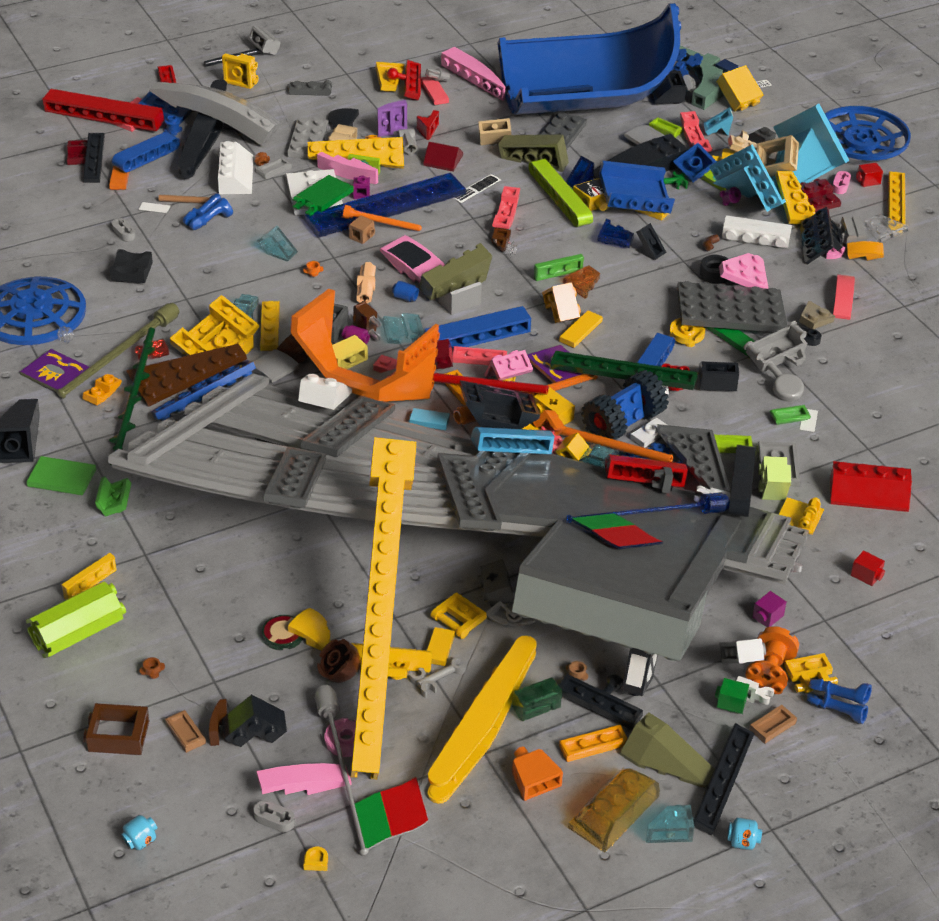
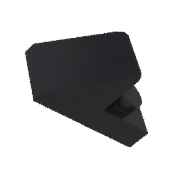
M651 223L636 231L643 246L637 249L639 253L652 260H656L667 253Z

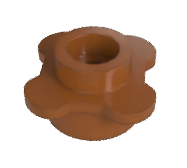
M150 657L143 662V667L139 669L141 675H147L151 679H156L159 677L160 671L165 669V664L160 663L159 659L155 657Z

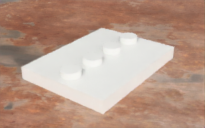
M334 169L286 173L292 206L296 204L292 198L327 175L336 178ZM340 200L325 211H316L315 213L343 211V202ZM305 205L299 210L293 208L294 215H304L305 211L309 208L305 207Z

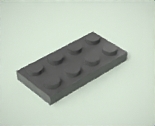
M558 112L540 135H563L567 150L586 126L587 119Z

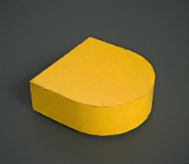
M319 846L309 848L304 856V870L327 871V851Z

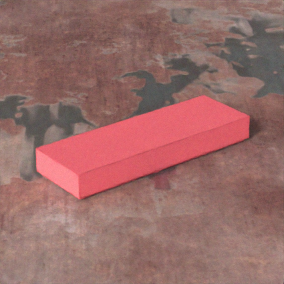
M421 77V84L434 105L449 103V98L439 81H435L431 77Z
M454 346L453 363L489 366L493 357L507 355V351Z

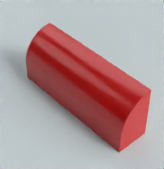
M612 454L607 455L604 465L607 478L651 484L652 480L658 481L660 477L654 476V470H663V467H669L673 473L671 486L676 487L685 486L688 471L684 463Z

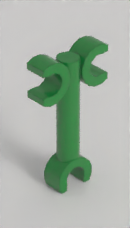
M682 171L681 175L673 172L672 178L663 179L664 184H676V189H679V186H684L685 189L688 188V181L685 180V174Z

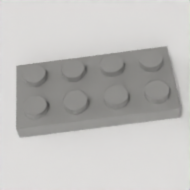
M298 118L289 145L288 157L308 159V142L325 140L329 126L328 120Z

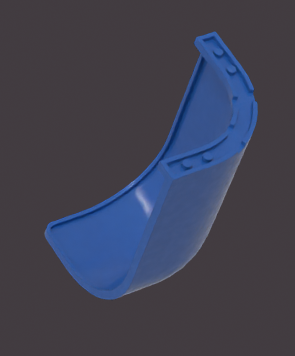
M669 3L664 11L652 21L618 32L506 40V37L499 38L497 45L502 83L507 89L505 98L511 113L519 115L627 106L644 99L662 83L676 62L680 48L681 22L678 20L679 7L675 3ZM590 85L593 87V92L529 96V90Z

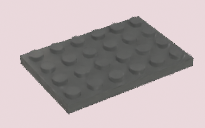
M689 281L678 282L677 284L681 325L777 332L788 326L780 289H767L756 286L743 287L741 285H716L705 282L691 283Z

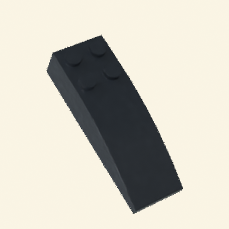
M666 134L665 136L631 147L608 161L663 167L667 172L678 168L673 161L689 149L672 134ZM601 165L591 172L590 175L594 179L600 178Z

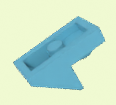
M727 108L703 123L708 136L716 133L720 128L729 135L733 121L731 108Z

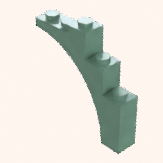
M680 46L679 48L686 49L687 51L686 57H684L681 61L686 62L691 55L694 56L696 53H698L683 46ZM709 53L706 55L700 54L703 56L700 65L694 67L687 65L701 82L699 87L693 91L691 105L703 110L724 96L716 82L723 73L722 69L715 67V64L720 62V58Z

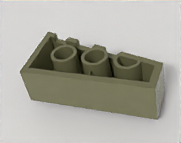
M504 135L498 144L502 159L520 163L521 161L529 163L546 159L553 168L558 169L560 172H563L569 163L563 135Z
M479 243L476 245V249L464 251L463 256L458 259L453 257L448 260L445 266L442 267L440 264L422 274L419 288L430 300H433L471 284L482 283L486 281L492 255Z

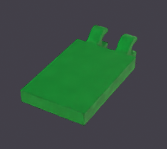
M327 175L294 196L292 200L296 204L293 205V208L299 210L305 205V207L309 208L305 211V214L312 216L316 211L323 212L354 192V186L331 175Z

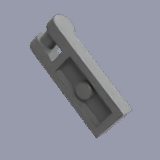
M325 80L324 82L294 81L290 82L289 95L329 96L332 92V82L330 80Z

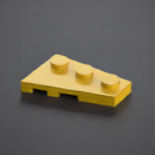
M376 62L375 68L381 90L385 92L396 91L400 79L390 80L387 77V71L390 68H396L399 73H403L405 64Z

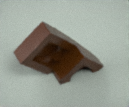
M495 227L491 242L498 249L505 252L511 237V230Z
M220 699L212 712L209 724L210 746L219 745V725H222V718L227 715V699Z

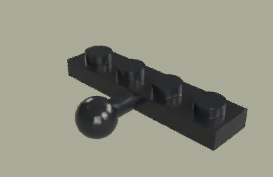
M569 674L566 675L557 687V694L633 730L643 716L642 709L611 695L613 691L621 689L623 685V679L618 674H611L607 677L606 687L603 691Z

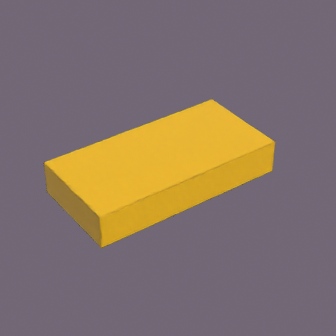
M434 628L427 651L432 652L431 664L446 665L455 638L454 630Z

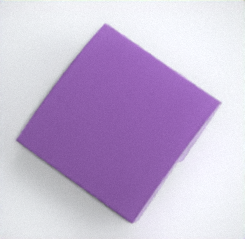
M406 100L388 103L377 108L378 137L394 135L393 131L407 129Z

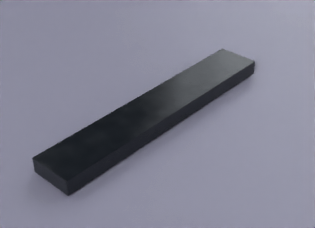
M737 723L733 725L691 825L709 835L714 833L755 733Z

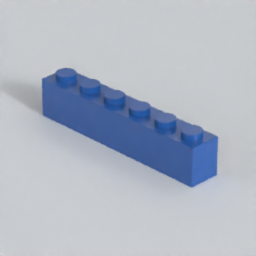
M520 306L439 325V340L449 339L453 350L454 346L469 347L531 332V317L526 309Z

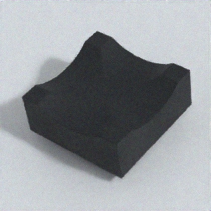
M118 249L114 264L110 267L111 280L145 283L153 264L152 252L131 253L124 249Z

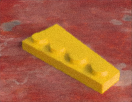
M777 171L775 176L781 198L786 200L783 205L788 224H801L804 219L815 214V208L808 202L806 193L802 192V186L793 171Z

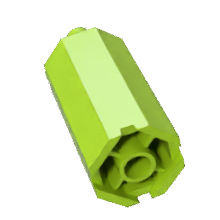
M101 582L26 619V624H31L27 629L38 651L43 649L45 652L41 655L44 658L50 657L122 620L123 614L126 613V608L122 602L118 601L115 586L112 583Z

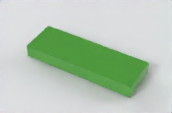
M582 254L534 264V279L540 281L583 271L584 257Z

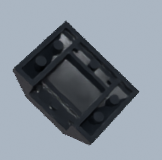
M462 380L459 382L466 406L482 427L523 429L540 418V413L532 394Z

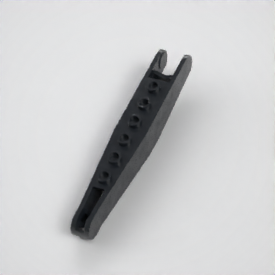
M215 80L210 87L226 91L227 82L225 80ZM198 112L190 129L189 136L186 138V143L182 146V153L177 163L179 177L188 179L194 176L196 170L219 137L223 126L222 121Z

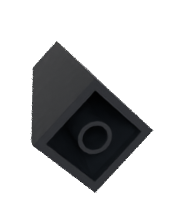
M19 399L0 418V463L34 462L40 419L38 399Z

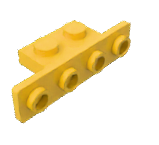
M351 643L358 649L360 658H362L363 644ZM390 647L388 676L392 679L400 680L407 678L409 671H419V668H423L425 672L429 673L431 671L432 652Z

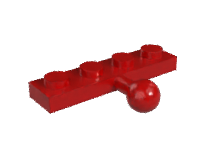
M407 60L405 74L399 73L396 68H390L387 71V77L390 80L398 78L405 81L404 96L409 99L419 100L421 95V64Z

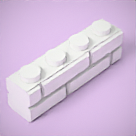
M726 215L722 239L788 249L792 225Z

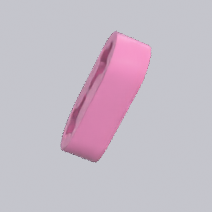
M846 171L837 172L833 182L834 193H846L850 183V173Z

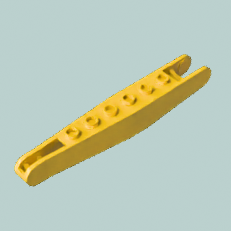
M525 635L516 639L499 666L494 667L490 679L485 681L481 692L474 698L463 719L455 727L452 736L445 743L443 750L428 772V781L431 783L428 789V798L433 803L440 804L446 802L491 747L529 667L536 657L537 643L533 637Z

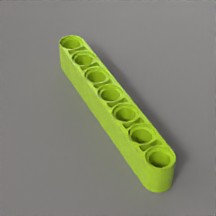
M546 159L529 162L528 168L532 177L575 227L593 223L591 210Z

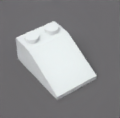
M308 374L301 379L298 401L334 410L352 393V389L344 383L337 382L336 379H324L316 374Z

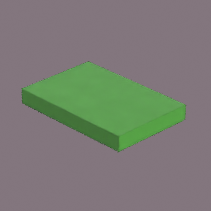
M41 456L27 480V486L83 495L96 471V465Z

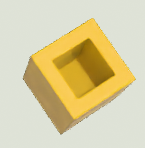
M575 433L565 437L555 452L559 456L579 461L589 448V445L579 433Z

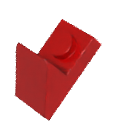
M433 110L428 117L417 116V130L426 140H430L439 125V111Z

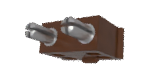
M365 300L353 307V325L368 330V334L376 341L380 340L381 336L376 333V328L381 327L382 323L377 320V312Z

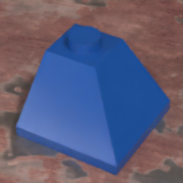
M699 143L673 161L692 183L711 170L709 166L717 162Z

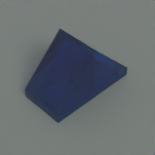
M580 156L566 183L573 188L574 185L593 180L594 162Z

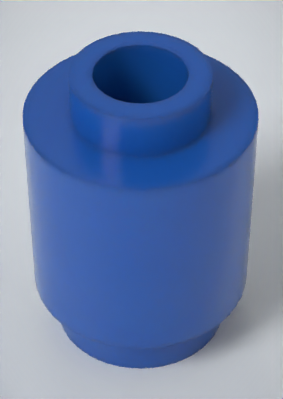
M398 281L393 285L392 293H394L395 298L411 302L417 300L419 288H416L415 285Z

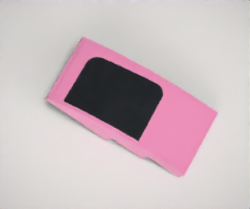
M406 235L380 248L381 253L399 273H406L413 282L418 281L420 283L422 274L440 264L442 267L445 266L430 250Z

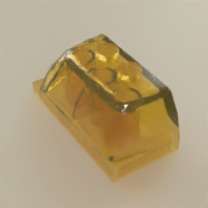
M623 767L592 796L568 823V828L605 853L659 797V783L640 772Z

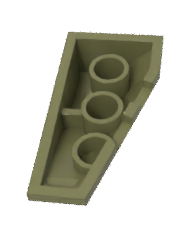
M649 712L635 725L620 752L622 757L638 767L644 769L650 767L658 770L659 774L665 775L668 773L677 776L680 781L705 789L715 769L667 723Z

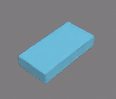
M413 408L409 422L428 428L446 430L450 413Z

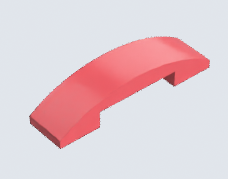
M680 112L682 128L689 146L693 147L699 143L707 152H711L712 147L709 140H705L699 128V119L696 112Z
M504 186L501 203L492 227L510 229L518 205L520 188Z
M837 274L833 309L835 318L847 320L851 318L854 276Z

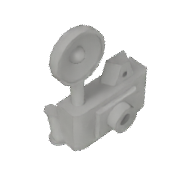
M796 321L790 322L787 327L755 342L749 341L744 345L746 353L762 372L770 369L775 375L776 379L773 383L775 395L779 399L789 402L801 398L804 392V384L796 375L782 374L777 365L790 361L799 366L806 359L804 351L807 342L804 338L807 332L803 331Z

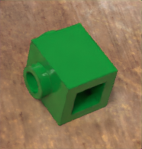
M724 678L722 686L718 685L715 693V698L718 699L717 708L743 714L750 684Z

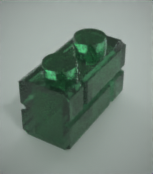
M551 677L513 691L514 700L512 707L520 720L525 721L547 713L550 710L560 708L562 691Z

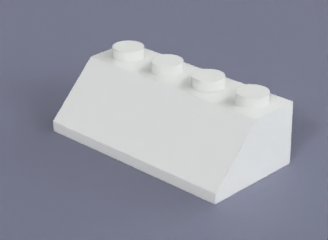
M226 141L220 143L219 194H252L254 156L237 142Z

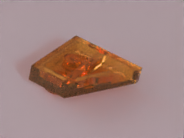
M588 265L563 277V283H572L576 293L586 299L588 292L594 288L595 283L600 279V273Z

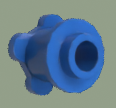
M175 115L168 116L165 119L167 128H164V132L174 136L182 132L183 128L179 127L180 118Z

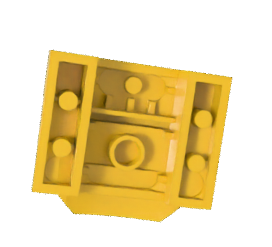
M221 295L209 305L210 314L188 332L182 327L170 337L171 345L187 356L234 344H239L247 355L254 348V334L260 326Z

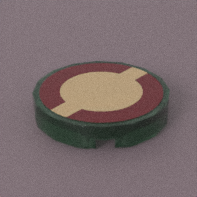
M278 615L267 620L262 627L264 643L275 650H283V648L288 647L292 649L302 642L303 637L288 632V625L295 617Z

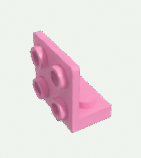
M515 350L508 355L493 357L484 375L486 378L496 375L498 380H505L530 373L533 367L525 350Z

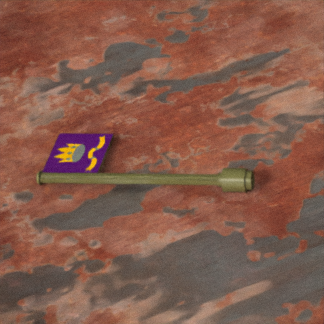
M166 303L154 312V320L91 367L50 349L21 370L20 374L57 392L60 398H66L68 393L144 337L150 327H165L175 320L180 313L179 308L174 303Z

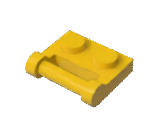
M456 592L434 608L431 612V617L436 621H441L454 630L458 637L464 639L472 629L487 618V613ZM448 612L464 624L462 626L459 625L454 620L446 616L444 613Z

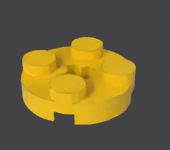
M681 318L675 319L670 325V336L687 347H694L695 343L701 342L705 337V329L702 326L681 325Z

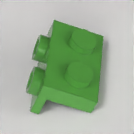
M105 476L101 477L95 504L105 517L126 510L131 481L125 478L110 483Z

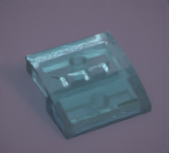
M402 313L401 318L383 317L382 324L387 343H412L424 334L420 317L417 314Z

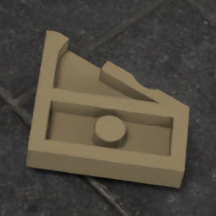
M808 301L799 322L810 329H816L833 323L835 316L829 310L821 308L812 301Z

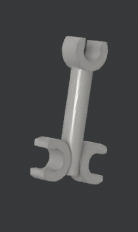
M455 657L452 659L451 665L426 676L423 668H419L420 676H415L410 672L409 679L411 683L416 684L421 689V695L426 698L428 697L427 689L437 693L435 681L452 673H465L466 664L458 666L460 664V657Z

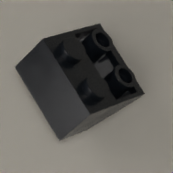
M670 71L662 83L651 93L655 104H678L685 102L686 84L680 71Z
M701 361L699 363L700 390L737 391L739 380L738 363Z

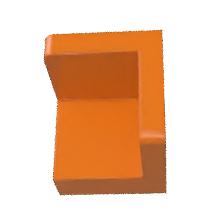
M552 410L543 411L540 414V418L533 422L536 428L544 426L548 430L549 427H552L555 430V435H560L566 429L557 413Z

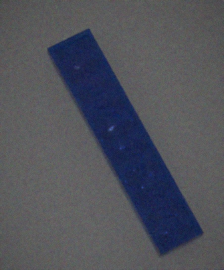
M450 172L336 205L323 212L316 211L312 216L305 214V220L316 234L322 237L349 229V224L357 219V217L342 218L345 205L352 206L351 208H355L354 210L390 217L466 194V188Z

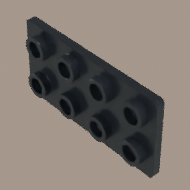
M827 207L818 210L800 224L806 264L811 263L832 248H835L837 251L843 248L840 228L830 218Z

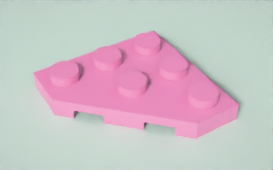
M747 253L722 261L719 266L720 277L745 287L756 286L769 289L764 261L758 255Z

